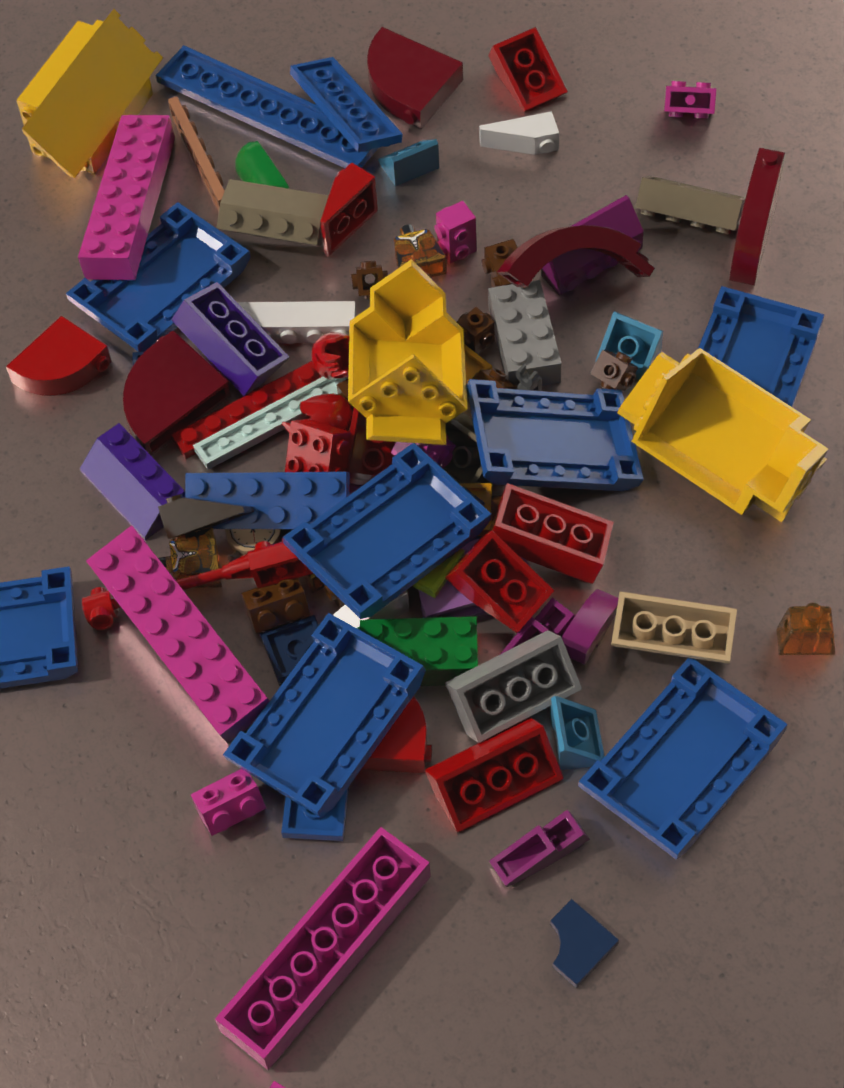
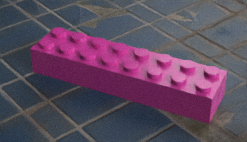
M169 115L121 116L78 255V260L86 279H136L175 141V134Z
M132 525L86 560L214 729L227 743L236 738L240 731L243 732L254 723L270 700Z
M380 827L215 1018L219 1031L269 1070L431 877L430 862Z

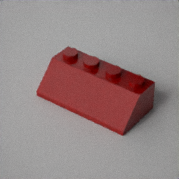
M507 483L493 518L490 531L495 532L519 557L593 584L604 565L614 522Z
M531 717L425 769L435 797L457 833L564 779L544 726Z

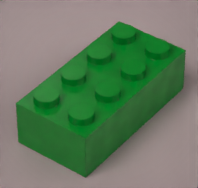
M477 616L360 620L359 630L424 666L426 671L420 686H446L445 682L478 666Z

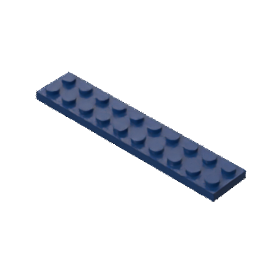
M184 45L155 75L157 82L343 168H346L351 163L362 168L378 149L357 152L316 104Z

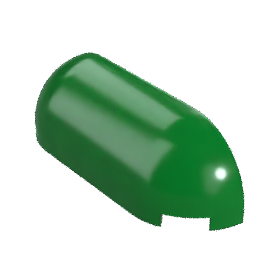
M258 141L248 142L239 150L235 160V169L242 181L289 188L287 182Z

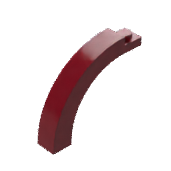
M579 225L560 227L534 236L513 251L497 273L516 287H528L536 274L551 260L568 251L581 248L595 250L612 257L637 277H650L655 268L648 263L649 259L645 255L637 252L641 244L630 236L607 227Z

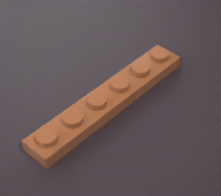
M177 96L170 98L168 103L171 117L219 212L220 202L225 192V189L222 187L224 185L219 171H214L213 159L210 154L206 155L205 143L202 137H197V127L194 121H189L190 115L186 105H181Z

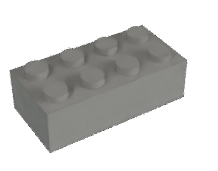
M531 281L528 287H516L511 284L488 288L489 312L495 322V337L503 371L507 375L506 379L518 387L520 381L516 377V371L525 364L526 370L530 375L534 371L538 372L539 377L542 378V386L561 383L562 363L541 281Z
M548 630L445 682L466 734L478 743L551 706L552 697L566 698L582 690L561 636Z

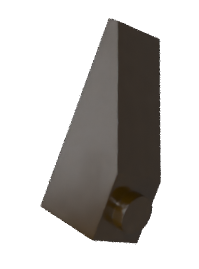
M182 494L166 499L167 504L158 506L168 539H179V537L182 538L254 512L252 506L197 498H183Z

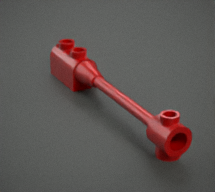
M282 538V542L272 545L268 541L258 542L254 550L248 551L247 554L223 565L222 568L176 581L183 590L222 579L254 578L259 589L277 584L285 579L292 580L310 575L313 572L283 544ZM96 587L91 590L90 596L82 598V607L88 624L96 630H105L113 625L114 618L119 617L118 608L122 607L109 590L107 591L103 587Z

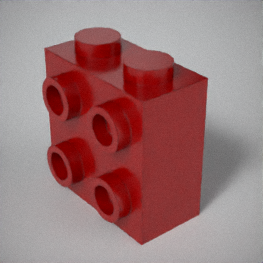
M312 419L291 421L285 472H347L351 432Z

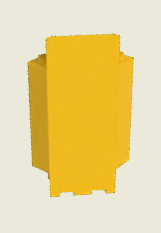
M114 8L104 21L97 19L93 25L77 21L16 100L24 124L22 131L28 138L32 153L51 159L68 176L76 178L80 171L96 174L110 154L121 116L139 115L152 97L153 91L150 76L163 59L157 51L152 52L144 44L146 40L132 26L128 28L119 19L121 15Z
M411 259L370 288V307L350 320L348 402L366 417V440L446 445V423L467 410L463 328L446 312V293Z
M701 348L691 355L687 353L680 363L663 352L658 354L617 412V414L634 424L633 430L636 433L631 442L741 515L754 504L782 523L795 500L801 497L811 483L815 472L822 468L827 461V458L824 456L828 448L804 433L811 419Z

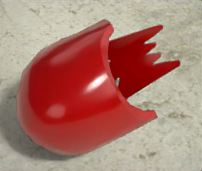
M339 332L327 333L313 344L312 362L316 371L324 378L333 380L349 377L348 334Z
M333 393L310 397L300 403L301 413L308 415L309 419L349 430L353 412L350 403L342 395ZM282 422V425L290 433L291 423Z

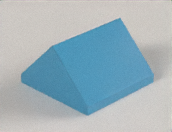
M437 139L419 141L379 158V164L396 187L440 168Z
M614 311L595 362L602 350L614 352L615 354L618 351L631 357V363L638 367L635 374L636 379L640 380L662 351L664 331Z
M558 696L552 697L550 718L560 770L592 767L597 760L601 761L605 757L596 709Z

